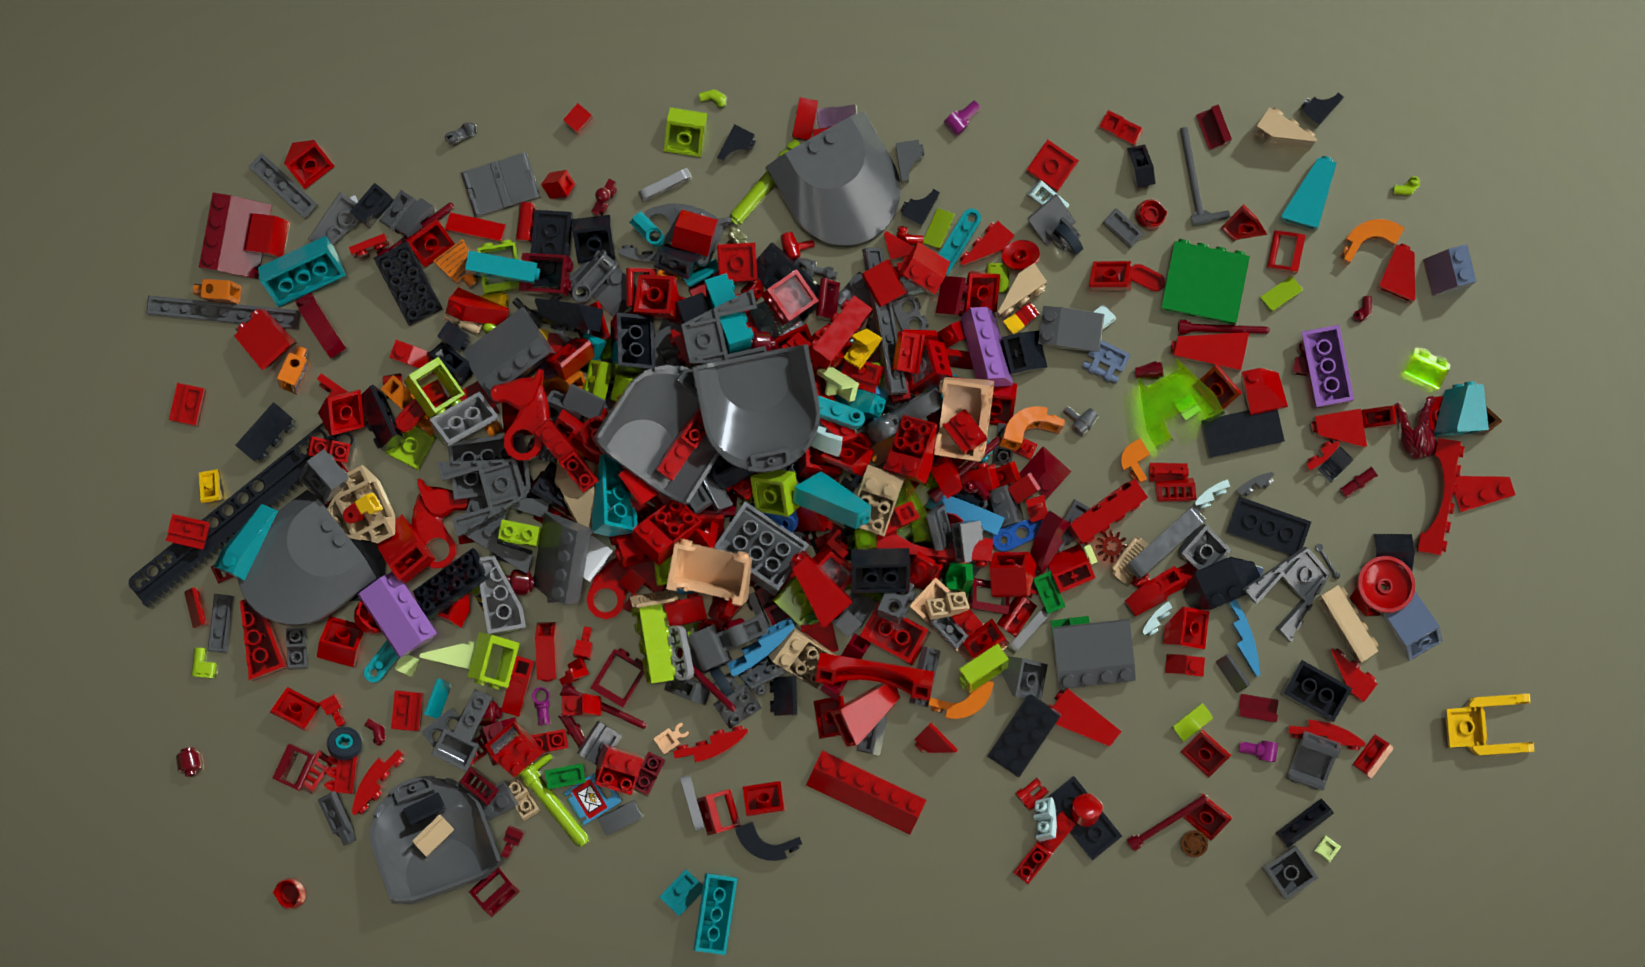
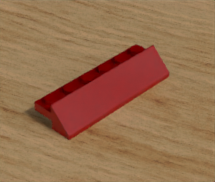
M823 750L806 783V786L909 835L927 801Z

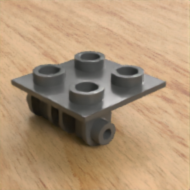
M767 655L751 668L738 674V676L756 694L761 695L765 692L764 683L784 674L785 671L773 663Z

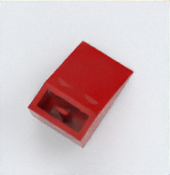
M903 415L883 469L905 477V479L926 484L933 464L937 424Z
M670 500L633 528V542L659 566L673 555L675 543L681 542V539L687 540L702 523V520L686 505Z
M403 514L395 519V535L380 543H376L389 568L399 581L405 583L436 559Z

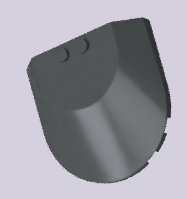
M864 111L844 119L796 146L765 167L797 223L809 235H813L822 240L821 242L830 245L853 246L873 239L891 222L899 204L900 180L896 166Z
M808 344L692 367L707 436L713 447L728 462L749 471H774L795 462L812 444L819 426L820 405Z
M658 366L646 370L635 377L624 389L592 438L604 454L662 496L682 505L689 504L720 454L713 447L706 433L673 481L668 480L655 470L665 456L664 453L700 407L693 370L683 366Z
M307 489L278 510L245 581L238 578V584L247 603L259 615L276 621L278 624L295 626L297 624H311L324 619L374 583L377 578L364 556L322 502Z
M423 776L407 780L388 792L389 795L382 802H379L373 813V820L370 826V843L391 904L413 905L485 879L502 865L479 801L473 793L452 779L446 778L445 780L435 778V776ZM439 792L447 810L412 827L403 809ZM441 815L455 831L426 857L412 841L436 817Z

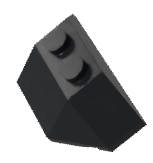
M1228 557L1195 571L1183 593L1190 608L1212 610L1247 595L1242 589L1261 576L1255 562Z

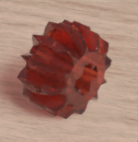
M1113 530L1109 531V537L1105 532L1102 533L1105 540L1098 537L1097 541L1102 545L1095 546V549H1102L1097 555L1101 556L1104 553L1103 561H1106L1109 556L1110 563L1114 562V556L1118 560L1120 557L1118 553L1122 555L1124 551L1121 549H1126L1128 546L1127 544L1122 545V542L1126 540L1125 537L1120 540L1118 539L1121 534L1120 532H1117L1116 536L1113 537ZM1107 543H1115L1116 547L1114 549H1116V551L1113 552L1112 549L1108 550L1107 547L1109 545Z

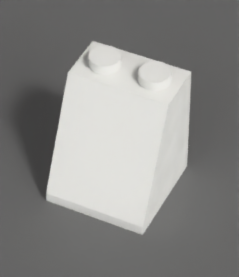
M590 535L583 576L591 584L596 575L615 554L613 550L592 535Z

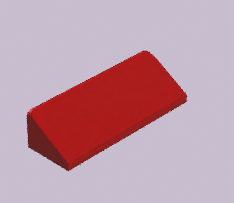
M450 212L445 230L500 243L503 240L506 224Z

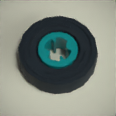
M350 727L336 728L328 736V752L338 760L346 761L353 759L361 750V737L356 730ZM344 741L347 743V746H344L341 742Z

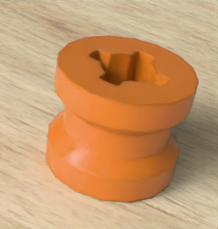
M498 419L484 426L490 437L495 436L497 432L504 431Z

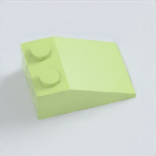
M468 641L467 644H458L420 653L419 657L469 669L476 643Z

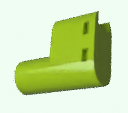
M987 263L986 272L1000 274L999 293H1008L1010 268L1004 263Z
M194 647L191 676L214 678L216 675L217 663L204 662L206 648Z

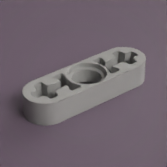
M685 168L643 188L638 194L642 201H646L689 180L692 176L688 168Z
M1043 607L1007 649L1015 654L1051 613L1047 614L1045 607Z
M683 626L669 627V638L667 639L669 646L672 648L671 659L675 667V677L681 681L690 680L694 675L686 630ZM679 648L683 650V656L681 658H679L678 656Z
M690 775L680 777L695 830L705 829Z

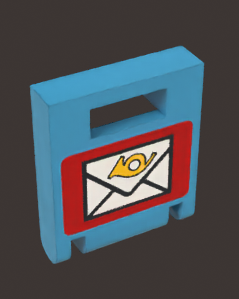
M596 772L586 778V783L576 784L563 793L564 796L572 794V797L567 799L578 819L586 817L581 822L583 826L622 802L617 791L612 789L609 790L613 796L606 799L599 786L595 785Z

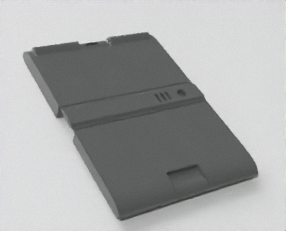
M527 152L461 173L475 218L502 210V208L520 204V202L541 197Z

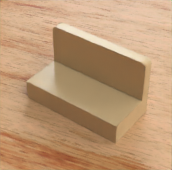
M439 815L412 842L428 857L455 829Z

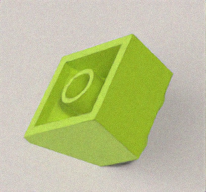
M670 107L666 124L664 151L701 157L708 113Z
M778 469L750 477L755 508L760 512L788 517L800 507V505L793 502L794 487L797 485L795 472Z

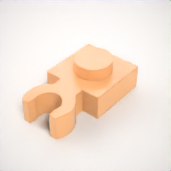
M679 723L675 731L672 732L668 728L654 738V741L664 755L680 744L678 741L679 737L684 738L689 735L688 731L684 734L679 732V728L684 725L683 723Z

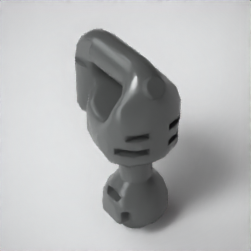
M801 257L794 261L799 267L803 265L805 272L811 278H813L815 273L823 278L836 280L838 272L833 271L834 267L821 268L816 266V261Z

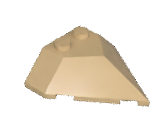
M585 460L597 477L599 463L596 464ZM557 464L555 484L557 488H560L572 517L576 523L592 528V510L596 483L583 493L563 467Z
M364 465L347 472L349 479L346 485L333 497L327 509L349 538L380 543L394 536L395 513L380 481ZM374 493L383 510L371 515L367 513L360 522L347 523L343 518V511L364 495Z

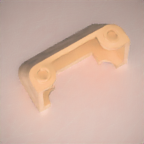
M947 377L944 378V381H940L939 392H942L943 404L939 433L935 439L934 455L981 461L985 455L987 441L975 449L969 450L964 455L942 424L950 421L949 419L966 409L988 437L994 381Z
M681 539V542H677L674 545L666 589L677 591V588L684 589L683 591L691 590L723 597L727 601L732 598V604L742 606L748 599L752 558L746 552L739 551L736 554L695 545L690 540Z

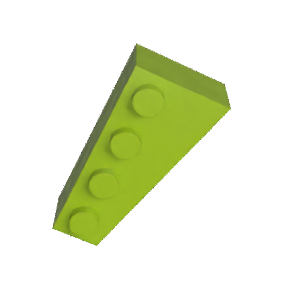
M662 604L632 609V617L636 616L637 619L634 625L635 632L641 637L638 643L641 654L645 655V658H642V664L647 685L674 680L675 667L671 665L672 648L668 646L669 629L665 627V608H662Z

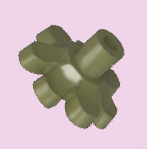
M734 227L729 229L728 238L730 240L726 244L747 243L745 241L746 235L744 233L740 235L739 229Z

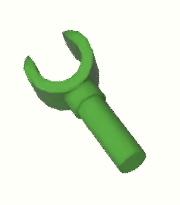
M814 611L804 615L808 625L819 622Z

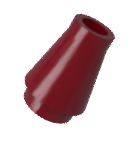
M1157 360L1140 367H1135L1137 379H1159V377H1164L1162 362H1157Z

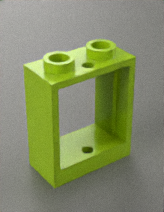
M511 240L501 241L499 245L484 243L481 244V247L477 248L478 252L485 254L512 250L513 259H518L517 245L515 242L512 243ZM481 276L484 294L518 291L519 282L509 281L488 284V278Z
M439 357L411 373L403 381L429 419L443 413L446 408L460 403V399L465 395ZM432 372L436 374L452 397L437 408L433 406L417 383Z
M502 520L498 539L507 543L538 548L541 527Z
M479 632L467 677L475 679L474 683L485 686L486 683H489L488 687L499 690L500 686L508 688L520 643ZM493 644L503 647L495 679L484 676Z
M996 644L959 669L958 683L963 690L967 689L971 693L1008 668L1009 659L999 644Z

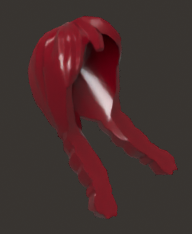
M1434 396L1426 398L1425 406L1420 414L1419 425L1415 429L1410 426L1407 412L1402 407V404L1400 402L1394 404L1395 410L1398 413L1399 423L1401 424L1403 446L1408 455L1415 459L1430 457L1436 451L1437 440L1429 424L1431 407L1435 403Z

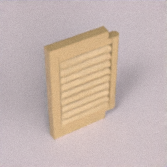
M1138 537V539L1133 538L1112 567L1114 570L1112 574L1127 587L1131 584L1135 575L1126 565L1149 545L1141 537Z
M673 590L630 597L632 607L637 608L678 600L677 592Z

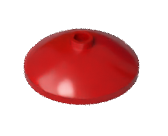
M1380 556L1370 560L1365 564L1358 576V590L1361 598L1370 608L1378 612L1394 613L1402 610L1410 603L1415 593L1416 585L1412 571L1403 561L1395 557ZM1381 585H1385L1387 590H1382Z

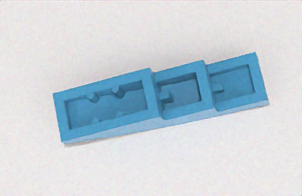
M943 495L937 504L929 498L925 507L933 510L937 505L945 504L947 513H953L963 521H981L983 530L995 536L998 535L1005 519L1000 515L952 496L947 499Z
M1237 599L1228 603L1237 618V621L1232 623V626L1241 639L1235 645L1253 675L1258 677L1260 675V667L1254 637L1246 616Z
M790 617L769 627V633L757 637L758 641L742 648L744 656L727 663L733 677L758 663L795 628Z

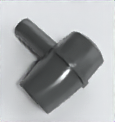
M1069 406L1063 411L1075 421L1072 428L1081 436L1088 430H1091V427L1099 418V415L1091 408L1081 416Z

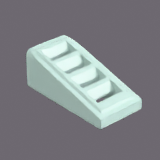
M1037 180L1027 192V195L1040 206L1057 194L1042 180ZM1042 187L1043 190L1036 196L1035 194ZM1048 192L1049 195L1042 201L1041 199ZM1059 196V198L1067 208L1069 204Z

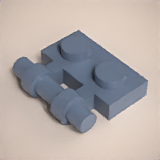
M1101 340L1100 352L1090 351L1088 356L1094 358L1093 363L1085 361L1082 368L1088 370V373L1092 375L1095 373L1103 377V380L1106 382L1111 381L1116 384L1119 377L1114 375L1113 372L1115 369L1122 372L1131 354ZM1099 362L1110 366L1108 371L1098 367Z

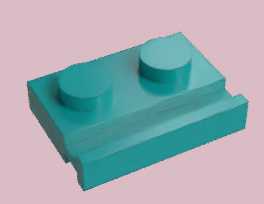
M685 869L659 898L680 916L702 893L703 885Z

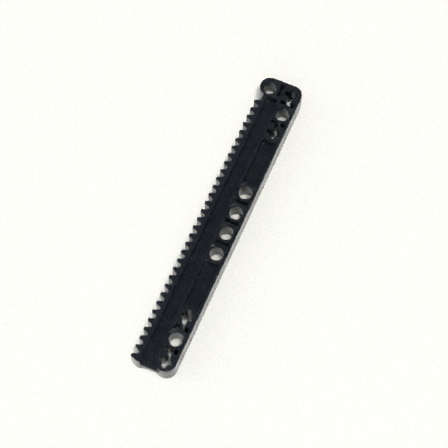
M321 423L201 520L210 522L212 518L218 519L217 527L209 528L204 550L172 543L131 576L128 582L130 589L135 592L144 606L152 609L151 602L158 604V597L164 599V592L170 594V587L173 589L177 588L176 582L183 584L182 577L188 580L187 573L194 575V568L200 570V563L206 565V558L213 559L212 553L219 555L218 548L221 550L224 548V544H227L261 504L271 508L272 505L278 507V500L285 501L284 495L291 497L290 490L296 493L295 486L303 487L299 476L306 462L312 456L301 453V447L307 448L309 446L308 441L311 436L315 437L316 434L321 433L324 439L341 442L343 437L349 436L351 439V450L356 442L350 431L328 437L327 433L323 431L326 427L324 423ZM262 482L264 485L263 489L259 492L255 491V484ZM242 494H247L249 498L245 504H241L239 501ZM227 506H232L234 510L230 516H226L224 513ZM167 555L173 556L171 558V563L165 562L167 560ZM156 566L158 574L152 577L149 574V570L151 567ZM136 580H143L140 583L142 585L141 587H135V585L137 584Z

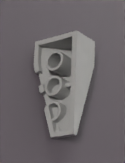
M494 555L481 557L480 560L489 578L480 584L488 634L497 636L526 628L523 608Z

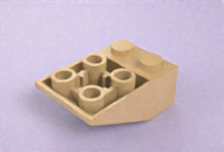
M1269 107L1253 133L1268 143L1312 147L1317 141L1312 131L1308 129L1303 130L1299 127L1297 121L1292 118L1288 120L1282 116L1283 112L1277 108L1272 109Z
M1035 263L1017 275L997 313V318L1001 316L1006 318L1013 313V308L1016 306L1021 308L1029 302V297L1032 295L1037 297L1045 291L1047 281Z
M870 465L867 466L857 496L872 506L871 518L867 524L859 528L885 536L905 477Z
M795 626L789 635L768 656L773 663L817 689L821 684L815 682L820 652L835 654Z

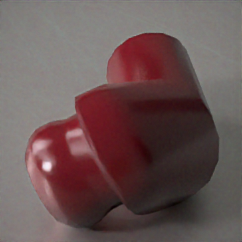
M968 481L963 485L965 492L979 494L983 501L991 497L985 485L980 481Z
M368 718L364 726L373 731V743L380 746L386 739L385 729L381 724Z

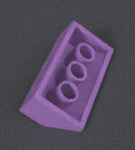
M988 307L970 308L960 318L976 379L994 381V387L1012 386L1013 381L995 313Z
M1340 325L1301 332L1316 407L1333 406L1354 401Z
M393 572L379 578L358 594L399 659L426 645L437 634L404 582L399 581Z

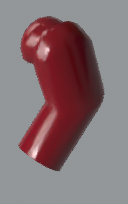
M1372 296L1362 297L1363 306L1353 314L1356 321H1365L1372 314Z

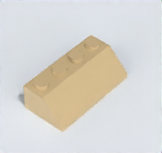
M1337 585L1317 597L1354 661L1361 663L1377 653L1379 645L1373 636L1370 638L1367 633L1369 629L1364 620H1359L1356 615L1359 612L1353 603L1350 605L1347 600L1349 596L1344 587L1340 588Z

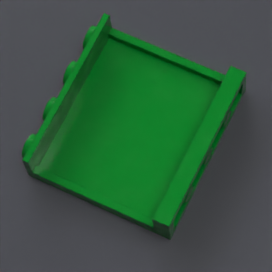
M1185 239L1174 241L1160 310L1236 325L1250 256H1247L1246 252L1235 250L1234 253L1228 252L1227 248L1224 247L1208 248L1209 245L1205 243L1189 244L1190 241Z

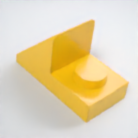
M868 329L852 335L854 344L843 357L845 361L859 369L862 368L882 341V337Z
M218 469L199 472L201 503L223 499Z

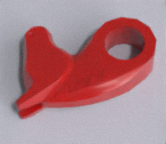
M538 369L534 377L520 378L497 384L490 390L493 402L510 404L519 411L504 436L506 451L510 456L519 461L534 459L544 447V443L534 432L550 419L549 403L542 385L544 370ZM528 430L534 436L535 443L531 451L522 454L515 450L513 438L519 431Z
M420 478L417 479L419 494L413 509L412 527L427 547L435 539H443L448 543V556L443 561H433L428 565L433 569H444L455 561L458 551L457 544L445 527L443 519L455 511H466L470 498L454 500L453 490L426 486L423 479Z
M615 557L596 575L586 599L588 609L595 617L608 620L616 618L623 611L628 590L619 582L634 565L623 567L621 561H617ZM655 572L643 584L652 593L665 591L667 588V584L657 586ZM603 589H610L617 595V605L610 612H601L595 606V596Z

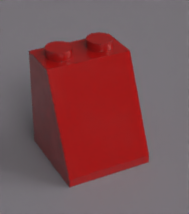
M264 308L260 311L256 309L249 316L251 319L246 324L242 322L235 329L237 333L234 335L262 371L269 368L296 342Z

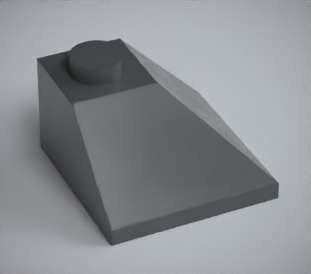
M1007 656L1009 659L1008 668L1003 671L1002 675L1012 696L1025 699L1030 693L1041 700L1048 664Z

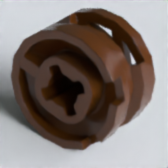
M1188 831L1181 837L1180 848L1187 856L1200 857L1207 851L1208 840L1200 831Z

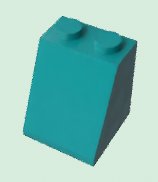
M1476 381L1464 382V384L1452 385V389L1445 390L1434 436L1467 435L1489 430L1484 384H1476Z

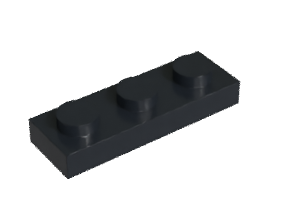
M1321 798L1277 831L1276 835L1289 848L1332 816L1334 812Z

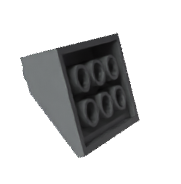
M522 307L463 351L466 360L469 361L478 382L489 398H491L490 390L493 386L524 378L554 355L555 351L525 308Z
M524 432L516 433L513 438L515 450L522 454L527 453ZM505 435L462 440L448 446L449 462L508 460L515 458L510 456L504 447ZM517 460L524 489L531 490L528 461ZM479 471L452 479L454 500L485 496Z
M744 502L716 543L714 549L736 554L739 551L748 553L749 557L752 558L750 580L775 596L793 570L789 563L791 558L796 553H800L802 550L805 551L809 544L747 502Z
M546 511L543 516L533 586L549 599L567 605L579 602L592 528Z
M1129 619L1053 627L1056 676L1059 689L1136 681Z

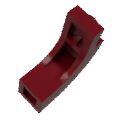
M311 292L295 301L306 323L330 359L347 349Z
M854 633L841 656L862 659L871 643ZM848 680L835 682L834 685L823 683L820 691L836 700Z

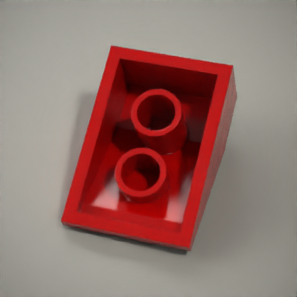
M877 603L860 637L913 666L931 632L908 618L901 619L900 624H896L878 617L877 609L880 603Z

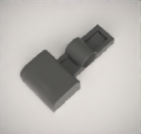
M759 615L718 633L714 624L687 637L703 672L730 660L727 650L767 634L769 631L762 615Z
M474 689L454 731L443 728L431 754L467 771L479 747V744L471 741L492 697Z

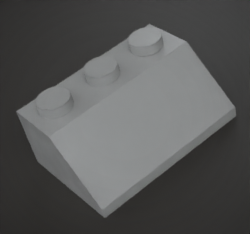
M478 392L445 410L443 413L432 417L430 422L434 434L442 445L450 446L499 419V417L482 394Z

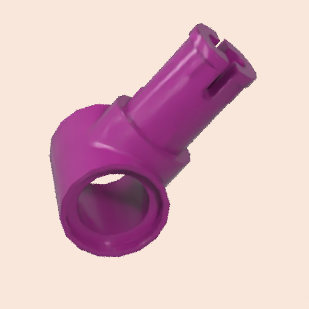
M973 100L963 110L951 113L944 120V123L957 136L967 128L968 122H970L969 119L981 107Z
M538 687L532 693L534 707L537 708L538 725H543V718L545 725L550 724L548 707H550V692L543 687ZM542 690L546 693L544 701L536 699L538 691Z
M1241 741L1239 753L1256 755L1259 760L1276 762L1279 743L1261 741L1256 744Z

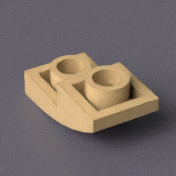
M965 592L947 593L945 598L927 599L925 602L930 620L953 616L970 609Z
M516 777L507 783L508 788L511 789L519 804L515 807L524 821L540 812L538 805L520 777Z

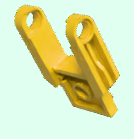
M1530 694L1470 698L1462 708L1445 709L1448 748L1466 747L1475 756L1535 752L1534 742L1486 744V717L1483 708L1486 706L1531 703Z

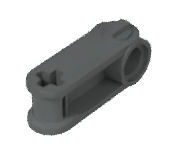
M601 250L583 271L571 281V290L568 292L576 301L581 304L586 303L615 270L618 262L616 260L613 261L606 255L605 250ZM579 287H584L583 293L576 295V290Z

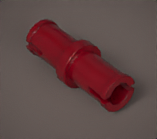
M1371 466L1359 476L1355 475L1354 479L1341 487L1340 490L1348 498L1360 488H1365L1364 485L1378 477V474Z
M560 714L558 718L567 729L566 733L571 735L578 748H580L586 739L580 730L581 726L579 723L576 724L572 716H562Z

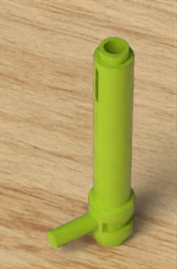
M795 139L792 142L789 141L786 145L787 148L784 151L782 150L778 157L800 145V143ZM767 171L730 213L731 216L729 218H731L735 225L741 224L775 185Z
M547 753L534 764L531 763L517 776L523 779L524 785L532 790L572 842L581 848L589 841L587 834L551 789L547 788V784L543 781L538 771L553 759Z

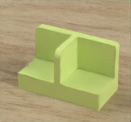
M833 367L827 370H817L816 374L824 378L827 384L826 395L837 394L849 402L855 401L859 383Z

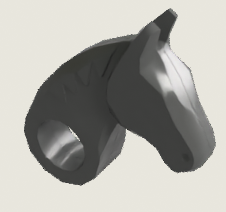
M664 204L646 210L644 214L650 220L656 216H662L670 222V229L664 235L665 241L660 247L672 242L675 224L681 209L718 219L709 256L700 255V260L694 263L698 267L709 265L720 241L723 227L732 224L731 218H717L703 209L685 204ZM651 235L650 239L651 241L655 242L658 241L660 237H654Z
M934 387L901 405L889 414H884L880 418L857 429V432L866 433L871 440V445L879 443L897 432L903 415L922 419L940 409L943 404V398L937 387Z

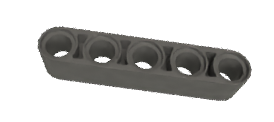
M1193 505L1126 566L1140 579L1207 519Z

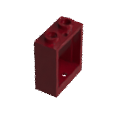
M522 253L521 260L563 263L561 288H531L532 284L519 282L518 291L523 294L568 296V291L571 290V280H569L570 272L573 271V261H571L570 257L567 255Z
M619 648V650L613 649L590 688L620 707L625 708L645 673L642 660L637 657L635 660L629 658L628 655L630 653ZM616 656L641 670L624 699L599 685Z

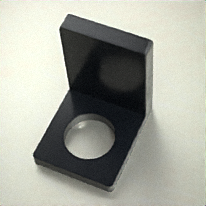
M1340 446L1318 470L1332 483L1354 459Z

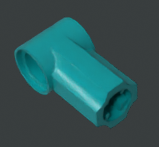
M642 211L637 213L629 222L651 246L660 247L664 243L665 237L662 231ZM659 233V240L651 241V235Z

